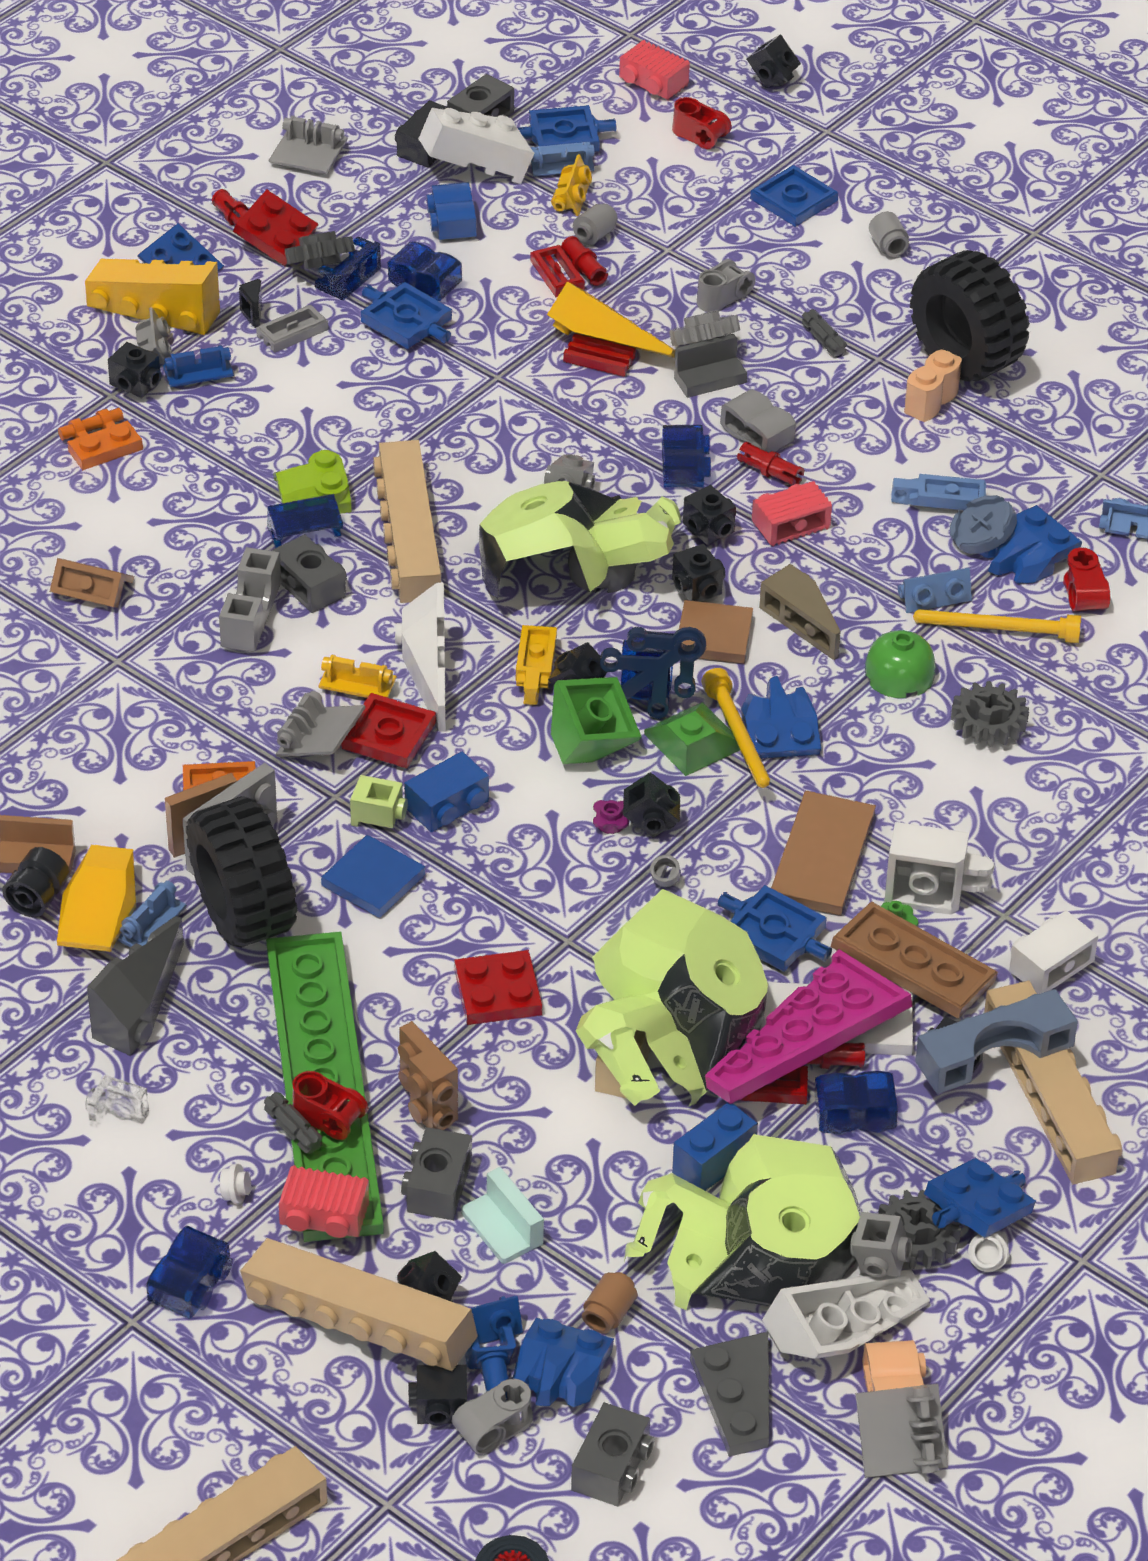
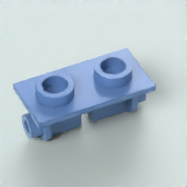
M590 142L531 147L535 153L531 160L533 177L561 174L565 166L574 164L578 154H580L584 164L589 166L591 171H594L592 158L595 154L594 145H590Z
M1121 498L1103 500L1099 528L1105 529V533L1129 536L1130 526L1136 525V537L1148 539V504L1145 506L1132 504Z
M970 568L904 579L903 584L898 585V594L900 598H905L906 613L915 612L919 609L926 610L972 601Z
M172 882L158 883L155 886V891L130 917L122 920L121 934L117 941L129 947L136 943L143 946L147 943L150 934L173 917L178 916L187 907L185 903L175 899L176 887Z

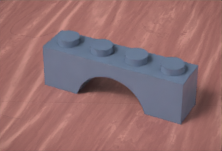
M1056 989L1041 994H1033L1027 999L1006 1006L1002 1005L992 1011L975 1017H967L957 1023L940 1029H932L925 1034L919 1035L915 1062L935 1092L939 1094L971 1083L975 1059L991 1048L1013 1046L1030 1051L1039 1058L1074 1047L1078 1020Z

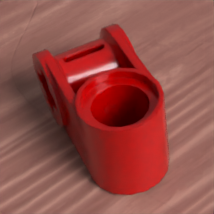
M683 97L675 101L672 131L676 136L685 138L701 148L711 149L716 145L719 137L726 136L731 132V121L722 111L715 110L691 97Z
M1082 547L1071 550L1067 558L1069 570L1064 575L1063 584L1065 585L1072 611L1109 608L1110 587L1107 579L1104 577L1097 554L1091 549Z
M305 1071L298 1074L293 1080L292 1105L311 1126L325 1132L334 1139H346L350 1134L351 1125L357 1118H362L368 1112V1103L359 1092L346 1088L326 1078L321 1073Z

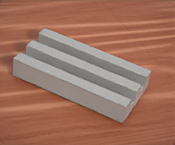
M311 304L256 327L257 337L259 339L263 338L264 344L266 346L270 345L274 353L329 330L328 320Z

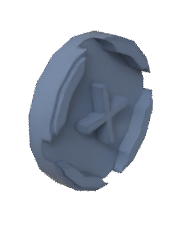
M998 495L983 496L966 504L968 508L962 513L959 510L950 524V536L957 547L966 553L977 554L993 550L1004 543L1013 533L1017 524V517L1009 501L1006 502L1003 497Z

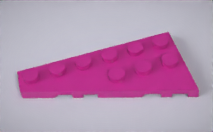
M838 949L832 955V963L827 968L819 967L813 973V981L809 985L798 987L766 1017V1025L760 1031L753 1029L746 1036L747 1043L740 1050H731L705 1075L706 1087L729 1104L741 1100L748 1094L767 1084L773 1083L776 1079L806 1065V1063L836 1049L847 1041L864 1034L875 1026L911 1008V994Z

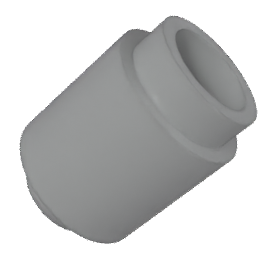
M595 204L574 220L573 231L575 236L586 245L595 244L614 230L618 220L617 213L608 204Z
M889 211L881 212L870 221L869 232L884 254L896 257L907 250L909 235L896 214Z

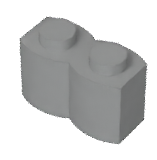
M750 389L722 405L720 424L733 437L744 442L747 441L767 452H775L794 441L796 422L793 416L785 410L773 406L770 399L762 393Z

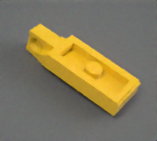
M522 625L515 681L516 686L524 687L523 704L538 705L540 688H548L550 682L548 679L553 669L557 627Z

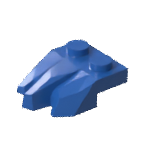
M1035 505L1016 514L1017 524L1015 529L1004 543L993 550L980 553V555L985 558H994L988 572L999 576L1013 571L1016 583H1035L1052 575L1055 563L1068 558L1069 552L1081 547L1082 541L1038 505Z
M774 676L767 683L766 697L748 694L741 707V716L760 759L820 755L821 743L817 714L804 687H798L794 693L786 694L778 676Z
M536 1318L523 1339L512 1379L524 1381L530 1390L536 1393L535 1406H550L558 1397L565 1399L567 1404L573 1408L590 1402L599 1386L600 1373L612 1353L614 1338L603 1336L595 1330H581L562 1325V1323L554 1319Z

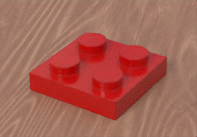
M266 189L236 223L233 232L283 266H286L287 260L284 249L300 246L298 238L313 235L319 224Z
M370 693L363 704L366 707L356 721V725L341 743L342 749L408 768L436 724V712Z
M529 950L454 959V970L467 1025L542 1015V1002Z

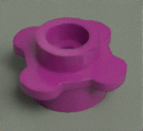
M599 800L594 803L593 810L596 812V817L593 818V824L600 831L607 834H615L629 825V820L623 816V801Z

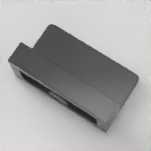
M735 334L675 349L674 379L687 398L747 383V371L737 358L738 338Z

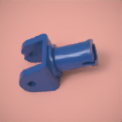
M501 1326L502 1330L499 1331L500 1346L480 1348L477 1338L465 1353L467 1367L469 1369L482 1370L486 1392L499 1385L502 1381L509 1379L506 1366L510 1364L516 1347L511 1326Z

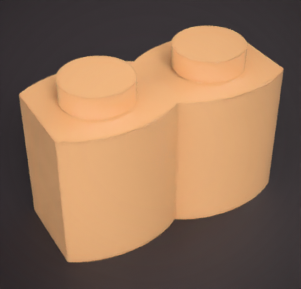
M941 349L935 351L926 359L925 366L914 370L907 379L904 413L922 422H926L939 413L941 405L953 400L959 390L962 358Z
M914 1340L865 1343L862 1363L868 1392L924 1385L922 1378L926 1376L924 1353L917 1352Z

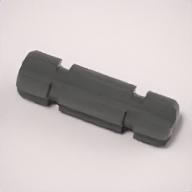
M811 309L809 312L805 311L802 314V324L832 356L837 357L846 352L845 347L847 343L838 335L816 310Z
M274 1092L271 1096H267L264 1100V1110L271 1118L277 1119L275 1122L292 1140L298 1142L297 1145L307 1154H312L315 1150H319L322 1146V1136L315 1128L309 1127L311 1124L295 1107L287 1104L289 1101L279 1092Z

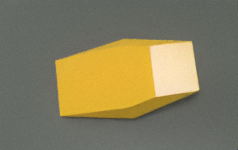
M91 844L62 894L57 946L111 952L121 934L122 920L130 917L136 908L133 849Z

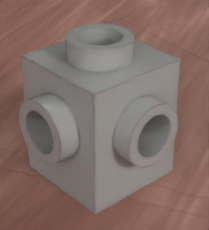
M562 455L551 465H548L544 476V484L565 481L566 479L569 482L593 489L595 484V475H593L594 462L583 460L582 457L577 455Z
M861 1212L856 1232L853 1233L851 1238L850 1251L851 1255L856 1257L861 1273H867L873 1277H900L903 1263L908 1262L911 1257L912 1240L906 1236L901 1216Z

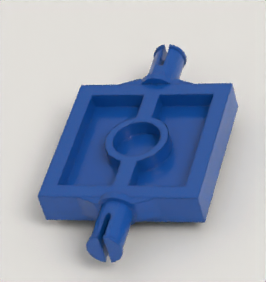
M589 105L529 110L530 126L518 127L524 139H531L536 144V147L590 142V145H594V152L600 149L599 133L616 132L617 129L615 118L597 120L592 115Z
M406 282L386 292H380L371 285L363 288L362 296L373 303L361 311L362 323L407 349L427 336H432L443 344L450 340L451 332L441 327L452 319V309Z
M766 885L754 896L744 901L729 895L727 892H723V895L721 894L719 897L718 906L734 913V917L730 921L748 933L761 960L785 972L804 953H809L823 962L829 959L832 948L815 940L826 928L827 917Z
M977 1158L928 1181L924 1195L942 1208V1210L932 1215V1221L935 1226L938 1225V1228H944L952 1222H959L970 1227L984 1238L1031 1214L1036 1200L1020 1188L1026 1183V1177L1023 1173L1020 1174V1171L1016 1170L1006 1177L1001 1176L992 1170L990 1165Z

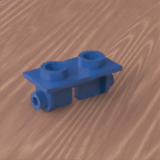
M222 345L200 349L199 359H195L194 351L172 353L169 358H164L165 365H163V369L170 388L234 376L229 362L231 360L229 347L223 348Z
M517 1295L509 1298L501 1296L498 1301L471 1308L479 1344L499 1339V1331L502 1330L501 1326H511L514 1335L523 1333Z

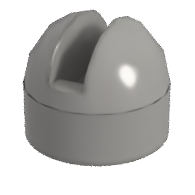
M661 855L651 863L650 872L652 879L659 886L671 887L680 879V865L673 856ZM667 866L672 867L669 877L664 878Z

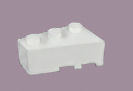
M431 108L419 136V141L430 157L467 167L468 163L485 167V174L494 176L496 171L512 176V182L518 184L522 183L535 154L516 127L514 121L503 115L494 117L486 116L480 112L465 113L458 112L452 108Z

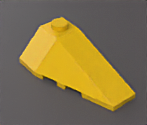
M569 282L565 284L547 313L549 317L555 320L552 326L568 336L573 331L579 335L675 358V349L644 329L642 330L637 324L617 313L591 294Z

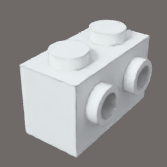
M1065 910L1055 918H1049L1044 921L1038 929L1029 935L1021 936L1014 942L1011 948L1009 971L1022 982L1030 980L1037 994L1050 991L1095 961L1098 935Z

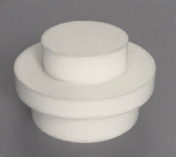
M232 1164L230 1168L222 1169L220 1191L225 1201L231 1200L234 1204H242L245 1195H249L251 1192L250 1174L248 1171H244L241 1164Z
M994 1233L986 1238L978 1234L969 1244L968 1255L971 1263L977 1269L984 1272H993L1005 1265L1009 1256V1248L1005 1239L998 1233Z

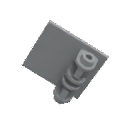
M295 116L285 117L282 128L287 131L269 158V162L285 167L308 170L313 173L327 174L347 142L348 137L344 136V129H340L339 125L317 121L314 126V122L311 119H308L306 122V119Z
M311 691L310 693H305L298 707L293 709L292 714L288 716L285 724L277 732V742L281 747L277 751L276 756L301 757L334 754L340 748L341 743L350 730L356 725V721L366 708L365 705L324 707L322 696L318 692Z
M938 1383L855 1393L865 1478L916 1471L933 1473L938 1472L941 1468H948Z

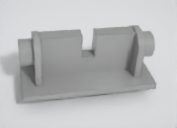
M151 307L149 308L150 318L142 319L136 325L137 344L143 349L158 354L160 364L165 365L164 358H169L170 354H172V349L167 339V336L170 335V328L165 318H159Z

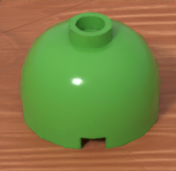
M905 630L890 631L882 634L870 646L865 662V676L870 679V686L884 696L900 699L906 698L907 693L916 691L917 696L921 695L932 686L935 678L936 664L933 649L922 636L914 632Z

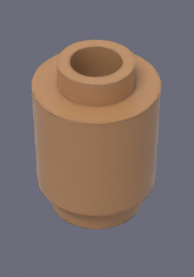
M621 1272L605 1273L583 1305L582 1319L586 1325L602 1334H607L611 1329L617 1328L638 1297L633 1280Z

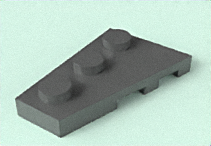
M768 1331L690 1350V1362L728 1456L731 1457L768 1448Z

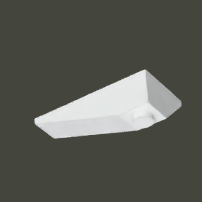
M436 583L402 608V623H395V644H402L404 663L427 709L436 712L435 726L438 732H445L444 583Z
M909 1269L902 1270L900 1277H873L869 1275L783 1288L779 1291L762 1321L780 1352L818 1359L852 1352L924 1308L930 1300L913 1271Z

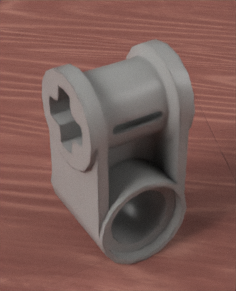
M731 259L723 260L718 265L700 273L697 306L705 312L721 311L731 303L745 298L752 291L756 281L755 275L750 271H742L736 267V263Z
M507 1379L502 1381L499 1385L476 1399L469 1400L461 1405L452 1417V1424L476 1454L485 1455L490 1453L503 1442L530 1427L533 1421V1412L529 1405L531 1402V1390L522 1380Z

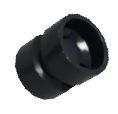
M44 847L30 849L19 864L18 871L15 870L2 888L3 897L12 909L27 917H39L43 915L55 895L59 893L70 876V869L64 859L54 851Z

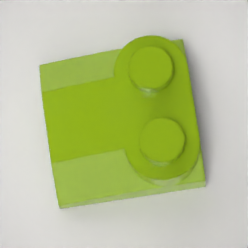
M318 451L310 456L308 464L273 473L274 481H276L285 521L352 512L349 484L342 458L333 451Z

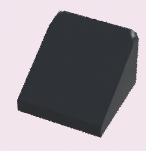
M260 279L239 285L240 311L255 328L260 326L262 310Z

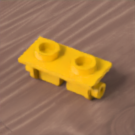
M580 154L576 156L573 165H567L562 169L557 184L558 189L555 190L551 199V204L556 211L572 208L576 216L580 214L583 202L586 200L588 187L592 182L591 170L589 166L584 164Z
M332 654L330 657H324L322 660L321 670L325 672L318 688L368 698L370 693L388 698L397 676L393 675V670L387 669V665L381 666L361 662L359 668H356L355 660L336 657V655Z

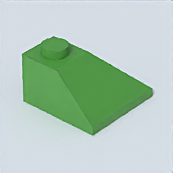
M617 677L557 680L554 684L551 736L562 764L597 761L639 741L642 737Z
M703 702L644 729V735L685 776L740 750L732 731Z

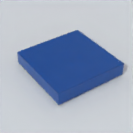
M792 165L752 189L750 199L796 227L837 202L838 192L795 165Z
M366 835L321 876V886L381 918L425 876V866L377 839Z

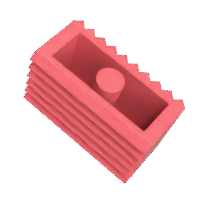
M642 40L620 56L619 77L627 83H633L646 89L653 95L669 100L670 97L673 98L674 94L676 95L677 92L688 86L690 63L688 59L679 58L678 55L670 54L664 48L660 49L659 46L656 47L654 44L651 45L650 42L646 43L645 40Z
M815 481L802 485L794 484L787 490L774 494L766 493L753 500L752 522L769 544L774 547L776 543L780 545L782 541L786 543L788 539L792 541L794 537L798 539L800 536L804 537L806 534L810 535L812 532L816 533L818 530L828 529L831 525L832 504L831 501H828V497H825V494L819 489L818 485L815 484Z
M293 1165L290 1167L279 1201V1222L281 1225H287L294 1231L311 1229L326 1232L335 1238H343L345 1236L359 1237L369 1205V1180L365 1177L360 1179L358 1176L352 1177L349 1174L346 1176L342 1173L337 1175L334 1172L328 1173L326 1170L323 1172L318 1169L313 1171L311 1168H297Z

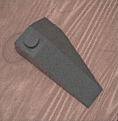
M175 916L154 930L145 945L134 944L129 948V956L122 960L116 957L111 960L87 986L92 1039L129 1056L134 1053L140 1044L143 1045L149 1040L184 945L182 918Z

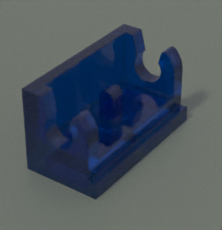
M362 237L354 238V245L360 246L362 249L349 252V256L334 269L328 266H321L317 269L318 273L325 276L322 279L318 278L315 280V288L342 301L345 300L381 269L380 243L376 241L373 243Z
M334 494L267 506V528L275 548L282 545L281 540H283V537L330 528L334 537L342 536L340 529H343V521Z

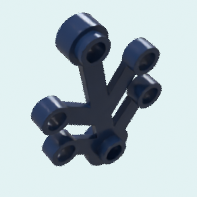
M634 627L627 634V645L632 651L640 652L646 648L667 651L659 657L621 655L620 651L616 648H606L601 652L600 665L606 672H615L617 670L640 671L621 685L626 700L653 681L652 696L648 699L647 711L651 717L661 719L669 711V702L666 698L668 669L680 660V675L674 681V691L680 698L692 697L696 691V682L693 678L694 661L704 654L706 638L700 630L693 627L681 628L673 636L648 634L644 628ZM640 636L644 640L642 642H634L632 638ZM686 640L694 641L692 645H685L682 642ZM608 657H614L617 659V661L614 663H608L605 661V659ZM682 683H688L691 685V687L688 689H682L679 687V685ZM659 703L664 707L662 709H654L652 706Z

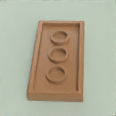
M805 790L771 888L812 910L841 916L875 816L876 805Z
M872 901L833 937L830 946L835 950L840 949L881 976L958 1019L995 983L998 972Z

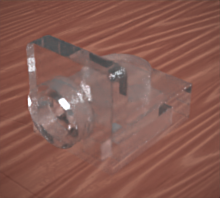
M104 1075L97 1088H92L89 1091L85 1101V1109L88 1111L90 1126L98 1129L107 1113L121 1120H131L143 1124L149 1115L147 1088Z

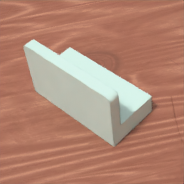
M501 1167L488 1172L487 1194L461 1207V1214L499 1261L506 1264L543 1245L544 1219Z

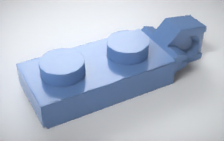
M919 474V478L914 479L894 478L891 502L964 511L968 508L966 504L970 501L986 496V481Z

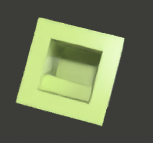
M360 775L350 799L351 826L358 827L359 823L362 822L393 828L396 819L404 820L408 800L403 798V783Z

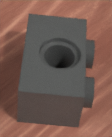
M485 74L448 100L447 107L465 113L480 112L486 116L498 117L503 115L509 117L514 113V87Z
M306 534L271 550L280 552L281 585L311 613L346 597L345 581L347 580V574L344 567L331 559L325 553L323 547L315 544Z
M429 1127L425 1128L422 1141H415L412 1149V1171H406L402 1180L401 1195L407 1196V1212L454 1221L472 1163V1135Z
M603 1402L572 1464L571 1491L618 1507L624 1493H631L636 1485L639 1475L637 1467L640 1461H647L652 1452L655 1438L650 1436V1418Z

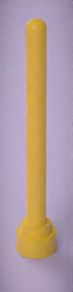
M921 609L916 610L913 614L914 621L922 624L1056 634L1058 638H1063L1065 642L1079 643L1081 615L1067 614V618L1060 617V621Z
M710 669L702 677V686L708 697L718 701L757 786L766 788L770 784V778L731 698L732 681L725 669Z

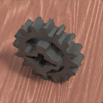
M335 231L298 238L300 246L284 249L287 264L303 262L304 269L341 263L340 254L355 251L352 236L337 239Z
M987 681L986 686L981 687L975 682L972 685V690L963 687L961 688L960 696H954L951 709V720L954 721L953 728L954 730H962V738L964 739L970 736L975 737L974 744L977 745L982 740L987 741L989 747H993L994 741H1000L1001 744L1007 745L1008 737L1018 740L1020 732L1026 731L1029 716V707H1025L1026 698H1017L1018 690L1016 689L1009 692L1006 691L1004 683H1001L998 687H993L991 681Z
M904 1190L903 1199L891 1195L889 1196V1204H880L878 1214L901 1216L906 1236L912 1240V1253L909 1260L910 1269H914L917 1262H923V1265L930 1269L933 1259L944 1264L946 1262V1255H954L957 1243H960L961 1227H959V1222H952L944 1228H938V1225H934L932 1215L942 1210V1208L933 1200L926 1198V1195H924L925 1190H920L918 1197H912L908 1190Z

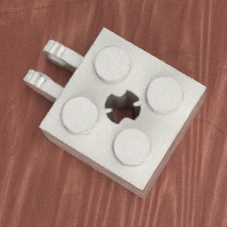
M895 822L889 851L884 903L899 901L915 910L951 915L959 911L962 891L984 893L991 890L993 881L990 874H993L995 868L993 859L967 853L968 832Z

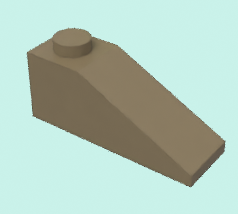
M788 564L761 582L760 609L832 660L839 657L841 631L815 580L792 564Z

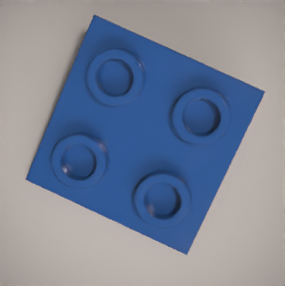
M179 223L137 255L143 263L148 264L152 260H164L165 264L193 261L194 265H205L207 261L217 262L218 271L224 267L219 260Z

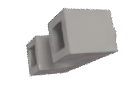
M246 547L237 569L236 594H227L219 615L220 641L223 648L255 652L281 585L280 552Z

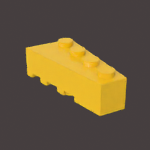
M101 258L85 280L88 307L141 320L150 318L149 308L152 307L159 318H165L169 327L201 335L207 333L220 314L217 262L207 261L205 265H194L193 261L165 264L164 260H152L148 264L139 263L137 259Z

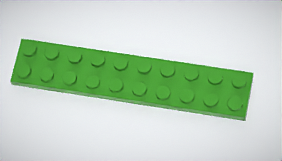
M341 931L266 939L285 1098L289 1101L287 1104L292 1105L294 1078L305 1071L321 1073L326 1078L346 1088L356 1090L365 1098ZM368 1113L362 1118L356 1119L350 1127V1134L344 1140L334 1139L325 1132L315 1128L322 1136V1146L312 1154L305 1153L297 1145L298 1142L293 1141L291 1138L293 1161L297 1168H311L313 1171L318 1169L321 1172L326 1170L328 1173L334 1172L337 1175L342 1173L344 1176L349 1174L352 1177L358 1176L360 1179L365 1177L369 1180V1205L359 1236L384 1234ZM311 1229L302 1231L304 1242L340 1239L332 1237L323 1231Z

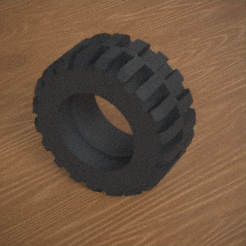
M971 250L957 252L921 271L911 290L913 296L910 299V308L913 309L911 318L918 330L916 332L917 337L925 345L924 350L928 356L935 351L943 349L961 357L960 380L976 382L1015 363L1022 356L1029 339L1030 332L1027 331L1030 323L1029 316H1026L1025 313L1027 308L1025 300L1021 299L1019 295L1020 289L1010 279V273L1005 268H1001L999 262L994 258L987 257V254Z
M240 796L193 813L188 819V825L186 826V834L188 836L186 841L190 852V863L194 870L196 884L199 886L203 903L206 905L211 920L214 921L217 931L220 935H223L225 942L242 948L288 932L297 919L296 892L284 849L280 845L278 834L273 829L270 818L263 812V807L256 803V800L253 798Z

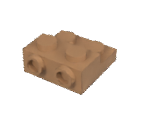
M411 1021L399 1028L400 1045L398 1046V1053L400 1056V1071L398 1072V1077L404 1089L410 1092L408 1109L413 1119L417 1123L422 1122L426 1127L444 1130L458 1120V1068Z

